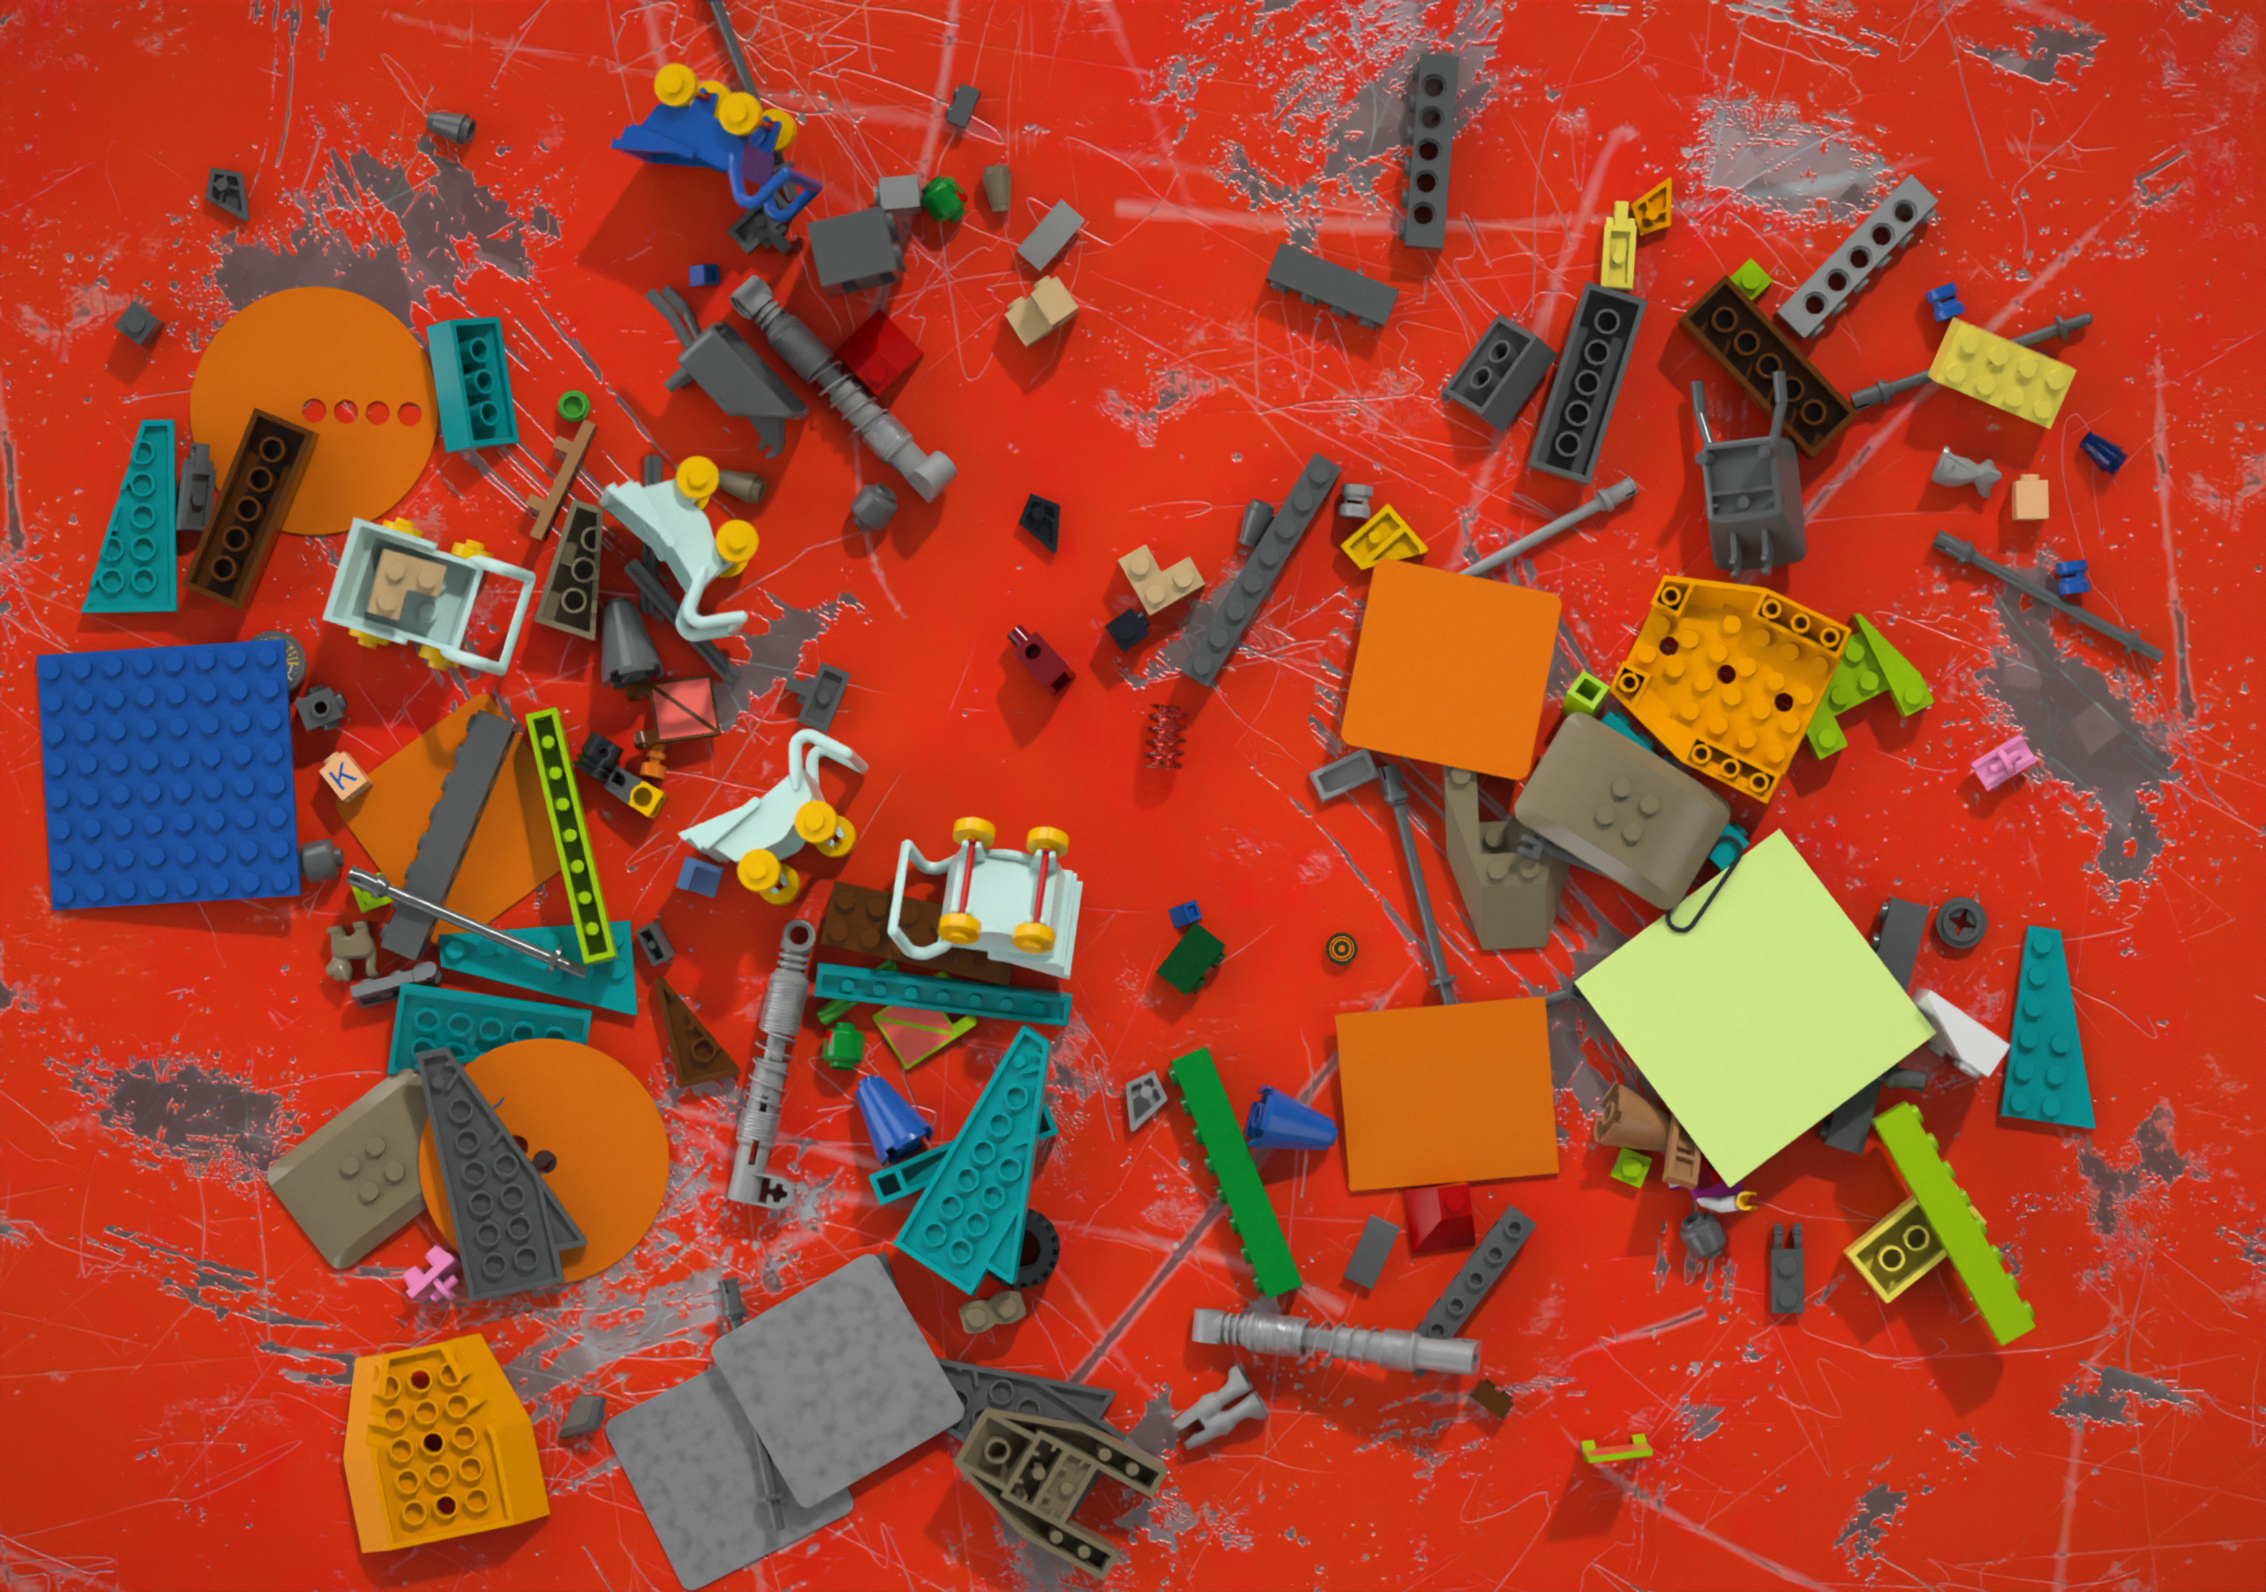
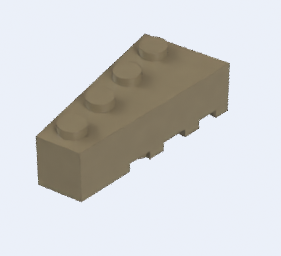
M575 499L571 500L533 618L535 622L594 641L603 508Z

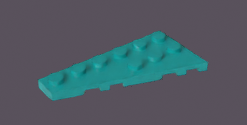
M631 920L610 922L619 959L591 966L584 964L575 924L500 930L555 953L558 947L563 948L560 956L589 967L584 979L556 967L553 973L549 974L548 964L472 932L438 935L441 967L638 1016Z
M401 982L387 1075L398 1073L399 1070L407 1068L419 1070L416 1059L417 1052L445 1046L450 1048L461 1064L472 1062L479 1056L500 1046L528 1039H561L586 1045L592 1010Z

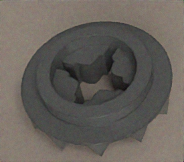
M1955 897L1945 902L1937 913L1936 929L1941 939L1952 947L1967 948L1973 946L1982 939L1986 932V913L1982 906L1973 899ZM1966 909L1965 920L1970 922L1969 924L1974 925V927H1962L1956 936L1957 925L1952 923L1949 917H1960L1961 913H1964Z

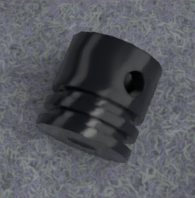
M591 731L580 749L583 751L582 754L578 753L576 757L579 759L577 761L574 760L572 764L605 783L607 780L605 775H610L611 772L608 770L614 768L624 749L600 734ZM604 748V752L599 754V751Z

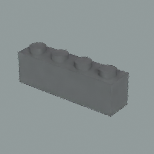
M1280 242L1265 280L1271 283L1269 288L1287 295L1290 290L1301 295L1300 301L1317 307L1318 302L1330 307V313L1345 319L1348 314L1360 319L1359 325L1376 331L1378 326L1381 328L1385 327L1399 292L1398 289Z

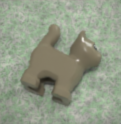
M368 920L352 923L355 932L351 936L346 935L344 925L327 928V933L331 937L332 959L325 967L327 976H331L339 982H351L353 968L350 960L365 959L366 974L369 978L375 979L378 976L376 970L377 955L375 942L369 933Z

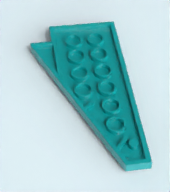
M1022 1025L893 1242V1245L970 1296L975 1295L989 1270L1010 1284H1015L1018 1279L1053 1043L1027 1025Z

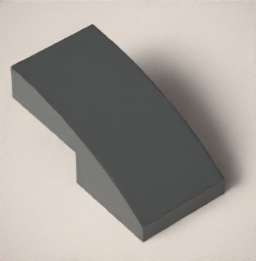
M1371 1214L1343 1277L1373 1290L1400 1226Z

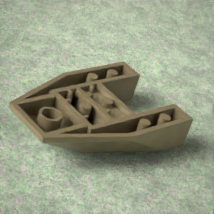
M1543 755L1538 756V764ZM1442 765L1446 856L1482 950L1546 947L1570 863L1541 852L1539 860L1536 861L1517 854L1518 846L1527 849L1532 847L1520 841L1522 834L1534 838L1536 834L1525 830V826L1519 821L1479 822L1477 772Z
M988 1407L984 1408L953 1462L1021 1537L1103 1581L1120 1554L1116 1543L1068 1518L1096 1469L1150 1498H1153L1168 1472L1164 1461L1130 1443L1085 1424Z

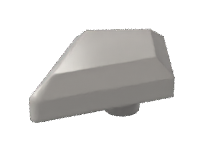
M1155 1070L1125 1083L1131 1131H1135L1168 1100Z

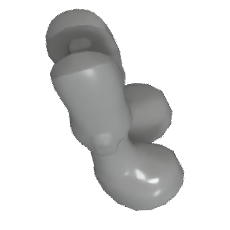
M1239 1364L1233 1366L1228 1371V1381L1220 1390L1202 1395L1197 1403L1187 1409L1172 1423L1175 1432L1190 1426L1195 1420H1198L1202 1426V1430L1195 1432L1183 1442L1187 1450L1201 1446L1220 1435H1228L1236 1423L1252 1417L1261 1420L1270 1415L1265 1402L1256 1391L1249 1394L1231 1409L1221 1410L1225 1404L1253 1389L1248 1376Z

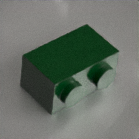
M1195 921L1156 972L1184 995H1187L1190 991L1196 994L1207 980L1202 976L1209 966L1215 969L1226 956V953L1222 951L1226 945Z

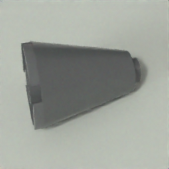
M625 597L609 600L608 605L603 608L601 680L603 687L607 688L608 684L612 683L613 689H625L629 683H648L647 677L656 675V680L665 675L664 665L634 602L627 601Z

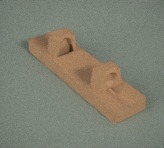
M584 419L573 442L557 436L553 447L566 453L567 456L547 499L544 500L534 494L529 495L525 505L540 512L530 536L543 542L545 541L598 429L596 424Z
M1672 1113L1663 1182L1693 1190L1698 1183L1702 1151Z

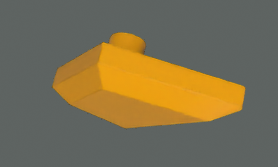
M1667 178L1631 204L1640 236L1671 226L1672 178Z

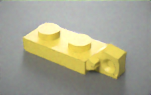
M1616 201L1614 204V217H1606V224L1604 225L1600 286L1613 290H1633L1637 226H1635V219L1628 218L1629 201Z

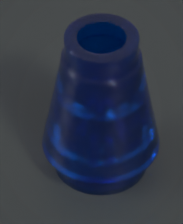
M2091 431L2087 433L2079 444V447L2083 449L2103 473L2107 471L2109 474L2114 475L2128 457L2122 451L2123 447Z

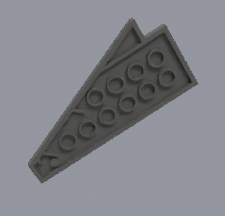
M445 1046L417 1052L416 1059L470 1303L565 1282L559 1251L588 1245L586 1236L450 1048Z
M936 1357L965 1408L963 1418L945 1429V1431L965 1443L985 1407L1085 1424L1122 1441L1126 1438V1434L1101 1418L1116 1395L1114 1390ZM1096 1469L1072 1510V1516H1074L1102 1474V1471Z

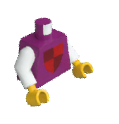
M1701 1152L1698 1183L1693 1190L1689 1189L1691 1199L1697 1200L1701 1207L1719 1213L1757 1210L1758 1206H1749L1748 1198L1751 1195H1757V1193L1744 1191L1741 1180L1729 1188L1703 1152ZM1668 1183L1670 1191L1683 1188L1679 1185Z

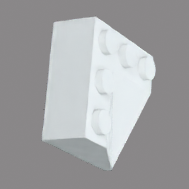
M1918 987L1910 998L1937 1033L1928 1040L1929 1043L1926 1047L1940 1057H1943L1946 1053L1954 1058L1955 1061L1952 1065L1966 1075L1976 1078L1979 1075L1989 1077L2011 1046L1931 990Z

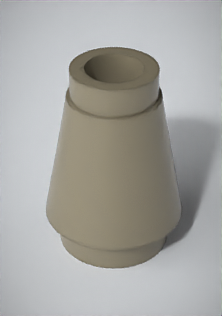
M1001 164L983 167L984 175H981L989 205L991 206V212L1010 210L1012 172H1009V165Z
M722 469L719 474L717 487L722 488L724 491L748 504L752 502L759 504L764 496L767 481L760 478V474Z

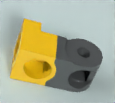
M617 765L603 788L616 795L618 799L653 819L656 818L669 797L668 793Z

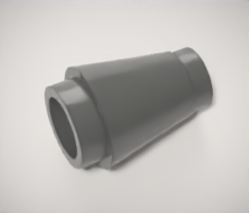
M431 111L427 117L426 129L458 145L463 143L470 144L475 134L476 121L471 119L468 114Z
M1251 498L1249 505L1245 504L1238 541L1244 545L1256 548L1275 517L1273 514L1275 507L1264 501Z

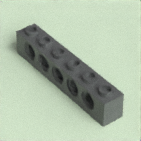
M1420 54L1419 62L1413 61L1411 81H1417L1416 94L1410 93L1409 112L1415 113L1414 125H1408L1406 144L1412 145L1411 157H1405L1404 176H1409V189L1402 190L1401 208H1407L1406 221H1400L1398 240H1404V248L1442 251L1444 248L1459 57ZM1429 81L1438 82L1442 87V93L1436 97L1429 96L1425 92V84ZM1426 113L1436 114L1440 120L1439 126L1433 129L1425 127L1422 123V116ZM1425 144L1434 146L1437 151V157L1430 161L1424 160L1419 153L1420 147ZM1422 176L1430 177L1434 181V189L1430 192L1420 191L1417 187V180ZM1417 209H1428L1431 212L1432 220L1428 224L1418 223L1414 218V212Z
M1509 1203L1414 1328L1413 1332L1419 1333L1424 1338L1443 1340L1452 1338L1537 1224ZM1426 1369L1413 1371L1420 1378L1427 1372Z

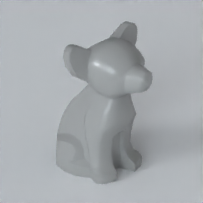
M1944 446L1941 455H1939L1930 481L1953 487L1974 483L1982 497L1990 498V488L1995 485L1997 480L2001 479L2002 473L1997 471L1992 460L1986 459L1982 464L1977 465L1969 458L1953 455L1950 448Z

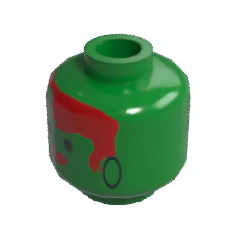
M938 175L921 189L923 195L920 202L936 222L940 223L948 219L953 223L966 212L963 206L966 204L968 196L952 176L943 178L941 175Z
M836 1023V1028L829 1029L824 1033L823 1060L829 1063V1068L854 1070L855 1065H859L864 1059L865 1035L855 1030V1024Z

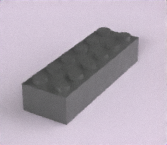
M1585 282L1529 455L1527 468L1584 486L1590 484L1647 300L1591 282Z

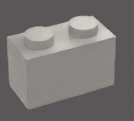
M917 175L879 178V186H873L875 206H883L886 213L891 212L893 216L922 213L920 183Z

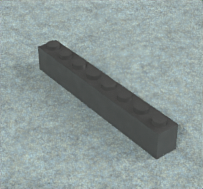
M1314 452L1180 672L1208 688L1342 468Z
M478 710L477 715H471L466 726V732H469L465 744H459L453 761L457 762L453 773H448L443 781L441 790L444 791L441 802H436L430 812L429 820L432 823L428 833L423 832L418 841L417 850L420 851L416 862L411 861L406 870L404 879L408 881L404 888L405 891L443 907L445 906L519 725L483 710ZM394 900L392 909H395L392 920L391 922L388 920L385 922L380 933V938L383 939L381 947L411 960L422 961L439 918Z
M1888 897L1887 903L1882 901L1877 920L1882 922L1879 933L1874 932L1872 935L1870 947L1903 990L1907 992L1929 907ZM1872 1081L1832 1111L1828 1118L1822 1119L1818 1134L1823 1137L1821 1143L1857 1154H1863L1871 1124L1870 1120L1873 1117L1882 1081Z

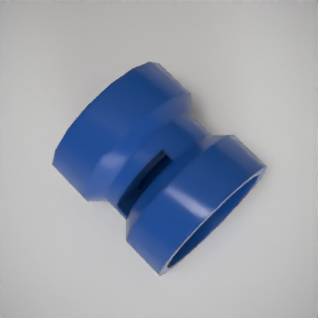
M1955 282L1924 293L1928 303L1933 305V317L1936 323L1966 312L1963 302L1958 301L1956 296L1958 289ZM1947 298L1949 299V301H1946V302H1944V303H1941V302H1940V301L1945 300V299H1947Z
M2087 559L2055 564L2056 574L2060 576V584L2058 585L2059 595L2091 591L2090 581L2086 579L2085 574L2088 570ZM2076 574V577L2069 578V575Z

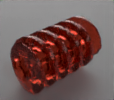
M1150 704L1151 707L1158 710V713L1149 714L1148 719L1156 722L1157 725L1147 727V732L1155 735V738L1146 740L1145 744L1154 748V750L1144 753V757L1151 760L1152 763L1143 765V767L1169 771L1183 768V764L1176 761L1175 757L1183 756L1185 751L1177 748L1176 745L1186 743V738L1178 735V732L1187 730L1188 726L1179 722V720L1189 717V713L1182 710L1181 707Z

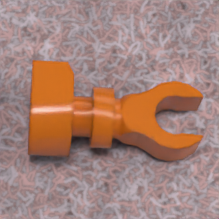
M666 744L652 746L651 750L647 751L646 757L649 758V761L641 763L639 773L641 777L664 781L667 767L662 766L661 761H665L666 754L663 753Z

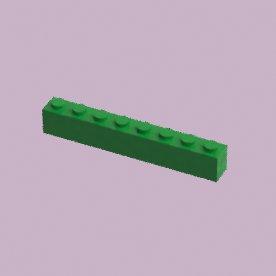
M1207 1046L1172 1059L1173 1067L1168 1068V1072L1174 1087L1178 1085L1182 1087L1185 1097L1180 1098V1102L1186 1116L1193 1114L1197 1126L1191 1129L1198 1146L1205 1144L1209 1156L1204 1157V1161L1210 1176L1213 1174L1218 1176L1221 1185L1215 1188L1222 1205L1229 1203L1233 1215L1227 1218L1234 1235L1238 1233L1242 1235L1245 1245L1240 1246V1250L1246 1264L1253 1263L1257 1274L1251 1277L1258 1294L1265 1292L1267 1299L1303 1285Z

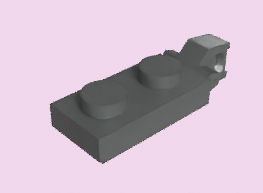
M191 443L189 456L184 458L181 469L175 530L204 532L211 515L216 470L213 469V461H209V444Z

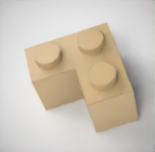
M1049 276L1042 278L1033 285L1034 292L1030 294L1031 297L1025 300L1021 296L1007 306L1009 312L1004 314L1005 318L1026 349L1079 314L1078 306L1058 276L1050 279Z
M1145 544L1118 560L1149 617L1205 586V582L1190 556L1161 572Z
M382 548L365 611L399 620L407 589L439 598L447 566Z

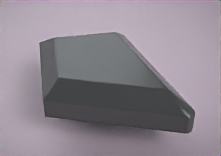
M211 167L205 199L249 221L250 215L243 173Z
M579 1394L558 1437L567 1439L599 1430L600 1423L605 1416L604 1408L607 1399L599 1396Z

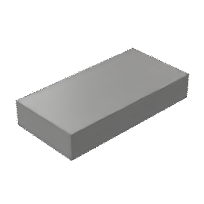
M1364 748L1309 773L1321 802L1380 776L1369 750Z

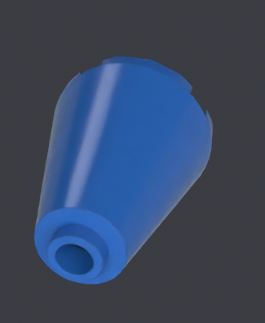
M874 1074L857 1084L859 1089L855 1094L874 1151L882 1167L886 1165L887 1160L891 1165L921 1148L919 1145L920 1140L925 1137L929 1142L936 1134L933 1127L882 1076L875 1078Z
M1262 1085L1257 1093L1262 1094L1259 1103L1252 1102L1246 1124L1245 1136L1251 1137V1140L1246 1142L1248 1146L1253 1148L1325 1151L1329 1145H1334L1338 1129L1334 1127L1332 1119L1272 1086Z

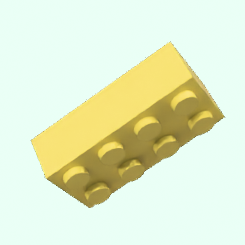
M1953 317L1927 376L1935 382L2051 429L2077 370L2058 360Z
M1913 1194L1843 1250V1253L1882 1301L1887 1304L1947 1256ZM1973 1205L1968 1207L1973 1218L1979 1216L1984 1225L1987 1223Z

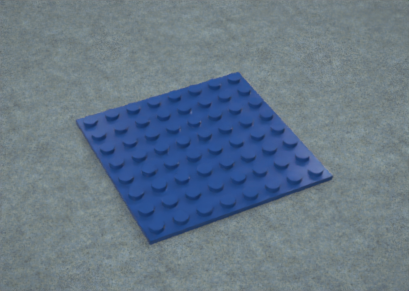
M286 639L36 655L52 910L301 895Z

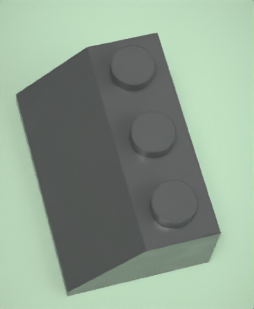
M1498 314L1445 387L1443 393L1483 422L1503 432L1558 354L1539 337Z

